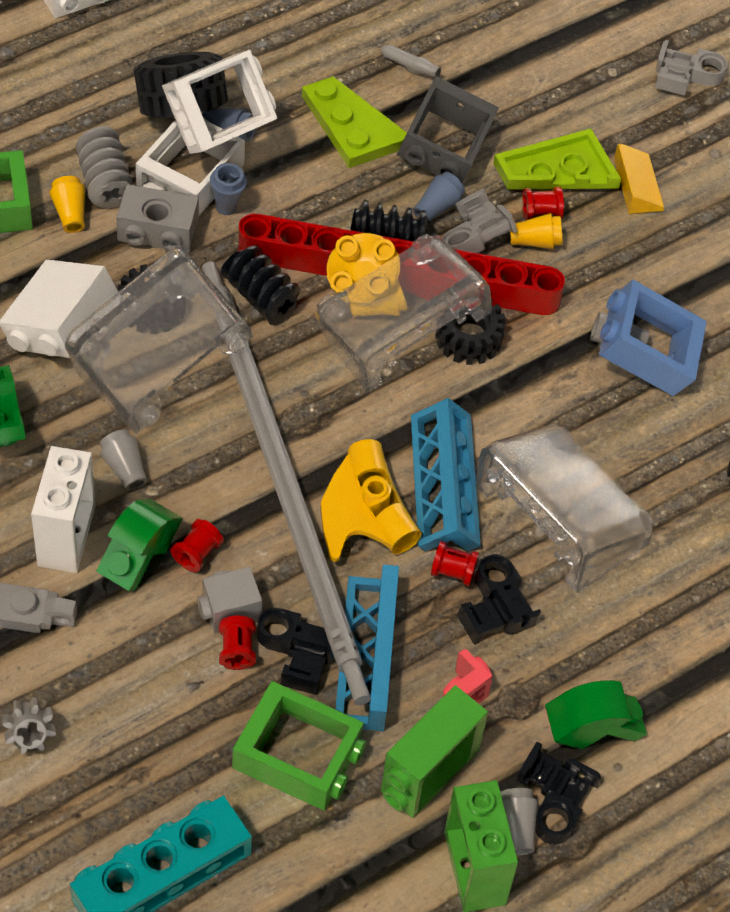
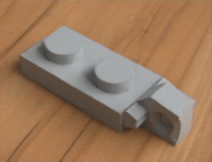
M0 583L1 628L41 633L42 629H50L52 624L74 628L77 616L76 601L60 598L58 593L46 589Z

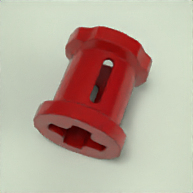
M554 187L552 191L532 192L530 188H525L522 193L524 219L529 220L533 217L551 213V216H561L562 219L564 214L562 188Z
M196 519L191 525L192 531L182 542H176L171 548V554L176 562L191 572L200 571L203 567L204 558L213 548L218 549L224 542V538L219 530L212 523L201 519Z
M440 541L430 575L437 577L439 574L462 580L464 585L470 586L480 553L476 551L472 553L447 547V542Z
M236 615L226 617L219 622V633L223 636V650L219 653V664L223 665L226 669L243 670L254 666L256 663V653L252 651V635L256 629L253 619Z

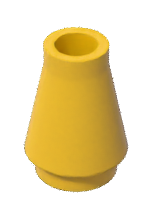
M59 177L51 184L50 198L60 217L63 230L67 233L80 232L85 228V186L78 177Z
M551 213L515 223L517 232L513 233L510 231L511 245L554 249V246L563 245L561 216L552 217Z

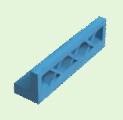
M446 398L411 415L417 526L422 533L418 541V547L426 552L438 547L440 541H453L468 552L481 546L471 414L449 398ZM437 418L436 426L429 437H426L424 424ZM437 448L439 449V457L431 470L427 469V460L433 450ZM438 480L441 482V490L433 503H430L429 493ZM440 513L443 515L444 529L431 534V526Z
M383 565L381 579L348 576L345 615L352 631L365 622L376 633V637L363 646L354 638L361 658L372 669V674L364 679L367 687L371 685V700L366 703L369 706V715H349L364 722V730L384 731L399 566ZM355 590L379 592V601L365 610L355 600ZM353 610L358 614V616L354 619ZM376 613H378L377 622L372 617ZM372 649H374V658L368 653ZM339 671L335 710L344 713V704L353 697L350 690L346 692L347 680L344 672Z

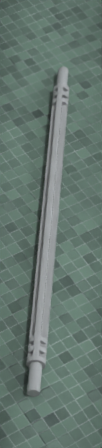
M212 261L206 262L202 266V271L209 288L208 299L338 670L345 674L354 703L356 705L366 704L371 700L360 669L362 659L229 289L222 283L216 263Z

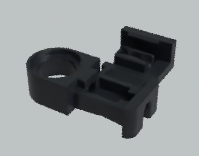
M498 554L484 557L475 575L476 585L483 595L482 603L473 605L470 601L461 604L457 614L474 645L480 643L482 635L503 629L506 623L504 632L507 634L531 628L536 625L541 613L540 609L532 611L521 593L519 587L522 579L509 559ZM490 568L497 569L504 574L505 580L501 582L492 581L486 576L485 570Z
M270 608L263 611L258 618L257 639L259 643L267 649L286 653L288 657H292L290 666L285 664L283 667L280 685L316 695L325 663L331 664L334 661L324 627L301 621V614L281 608ZM270 623H280L286 627L287 631L281 635H272L264 627Z
M536 741L518 773L517 781L526 786L530 782L542 788L541 794L546 795L537 811L535 832L542 841L548 844H561L570 838L583 812V809L579 808L590 786L598 788L601 775L598 771L572 758L566 760L563 768L562 762L541 752L542 744ZM536 761L538 765L529 778L527 775ZM579 772L583 773L585 778L578 775ZM549 813L560 814L566 820L567 827L561 831H552L544 825L543 817Z

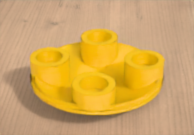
M371 233L341 237L331 252L327 263V279L332 290L342 300L354 305H371L382 301L394 291L401 276V260L393 243Z

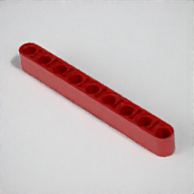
M252 213L244 216L239 222L238 251L258 245L263 251L262 255H268L272 259V264H278L280 268L327 276L328 259L337 241L343 236H352L363 232ZM381 236L390 240L399 254L401 260V276L399 279L401 290L444 298H451L456 295L459 300H461L462 293H468L469 299H474V295L477 293L481 294L480 300L483 302L487 297L493 300L492 306L498 304L501 308L538 315L554 314L560 307L565 277L557 268Z

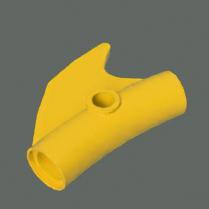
M373 439L357 441L348 448V454L333 475L320 504L323 535L330 559L333 562L339 561L346 540L353 535H364L388 547L395 555L411 549L422 536L420 529L413 521L395 488L385 461L381 443Z

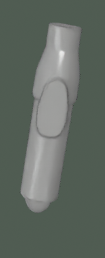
M390 44L382 46L380 49L383 57L406 66L407 71L420 76L430 75L434 78L435 76L439 77L441 73V68L432 64L427 59L413 55Z

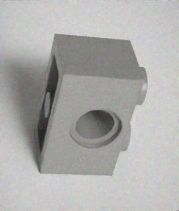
M127 184L116 217L117 240L131 245H143L171 252L177 251L190 254L199 222V197Z

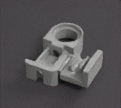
M669 40L663 42L656 65L658 76L655 88L685 95L689 80L690 82L706 86H716L723 82L728 63L721 54L700 48L697 55L668 49ZM705 65L715 66L719 70V72L710 73L705 71L702 67Z
M481 189L455 203L459 216L464 223L445 233L442 237V244L446 248L478 253L485 249L484 245L496 237L510 231L516 233L517 227L512 214L503 205H497L496 209L489 201L486 191Z

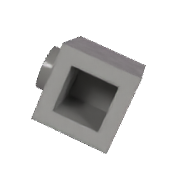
M250 567L234 571H218L210 577L202 579V595L197 596V604L202 620H210L214 634L219 633V622L229 616H246L253 619L255 623L258 622V618L262 613V599Z

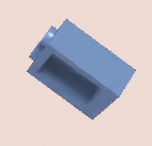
M634 279L621 290L616 289L607 301L606 308L609 311L607 320L600 332L602 343L599 355L664 392L675 396L696 380L707 321ZM634 314L672 335L668 356L630 335Z

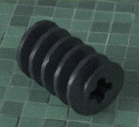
M364 199L359 209H354L350 230L425 244L428 226L426 210H422L417 219H413L412 208L407 207L403 216L400 217L397 205H393L388 214H384L383 203L378 202L374 211H370L368 200Z
M258 245L235 252L222 265V276L228 279L229 283L234 288H237L243 297L247 298L252 307H256L261 316L266 317L270 325L283 323L289 318L296 307V299L300 293L299 285L297 283H290L291 278L289 275L281 273L280 266L272 264V259L268 255H262L263 251Z

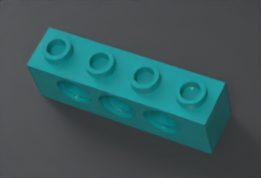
M224 795L213 802L205 800L196 805L188 816L178 822L170 821L159 826L152 833L151 837L137 845L131 843L122 847L114 854L113 859L101 866L93 865L83 869L76 875L74 881L69 883L71 900L78 912H154L250 856L252 836ZM196 838L204 839L208 842L202 848H193L187 843ZM157 860H164L170 864L164 870H154L149 867L152 862ZM119 882H125L132 886L124 893H116L110 889Z

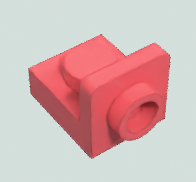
M463 649L457 656L455 671L458 676L446 685L443 690V697L456 685L479 704L489 696L493 675L483 659L474 657L467 649Z

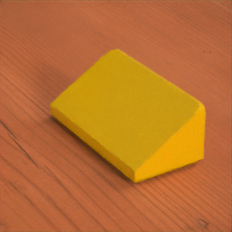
M617 144L614 163L621 177L620 184L628 213L664 211L663 201L649 154L624 144Z

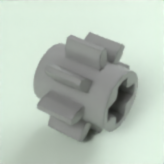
M33 697L30 702L21 704L17 700L13 701L14 710L12 715H2L3 726L9 728L4 733L6 744L16 741L20 746L21 754H24L27 749L36 747L43 751V742L46 736L56 735L55 726L49 723L53 718L52 708L46 707L42 710L37 704L36 697ZM29 722H35L29 725V729H24L27 728Z

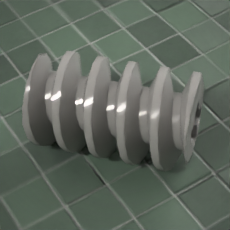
M109 126L95 127L84 132L76 143V154L79 157V164L82 168L88 197L94 205L100 208H119L126 185H132V178L129 175L125 154L122 152L119 134L115 129Z

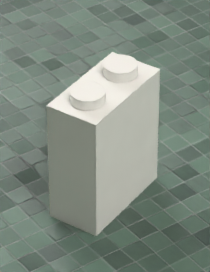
M45 260L0 319V327L7 337L8 344L14 350L73 358L116 300L119 292L105 266Z

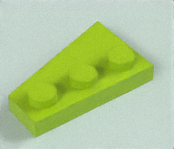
M334 76L302 87V98L348 168L399 151L407 132Z
M591 128L498 153L494 156L493 164L508 190L525 188L553 189L554 187H561L562 189L620 188L621 177Z

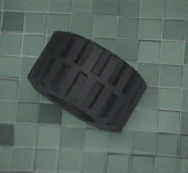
M184 52L149 59L136 66L133 71L141 114L153 118H175L162 85L222 60V56L212 52ZM224 70L190 85L201 113L217 109L229 100Z

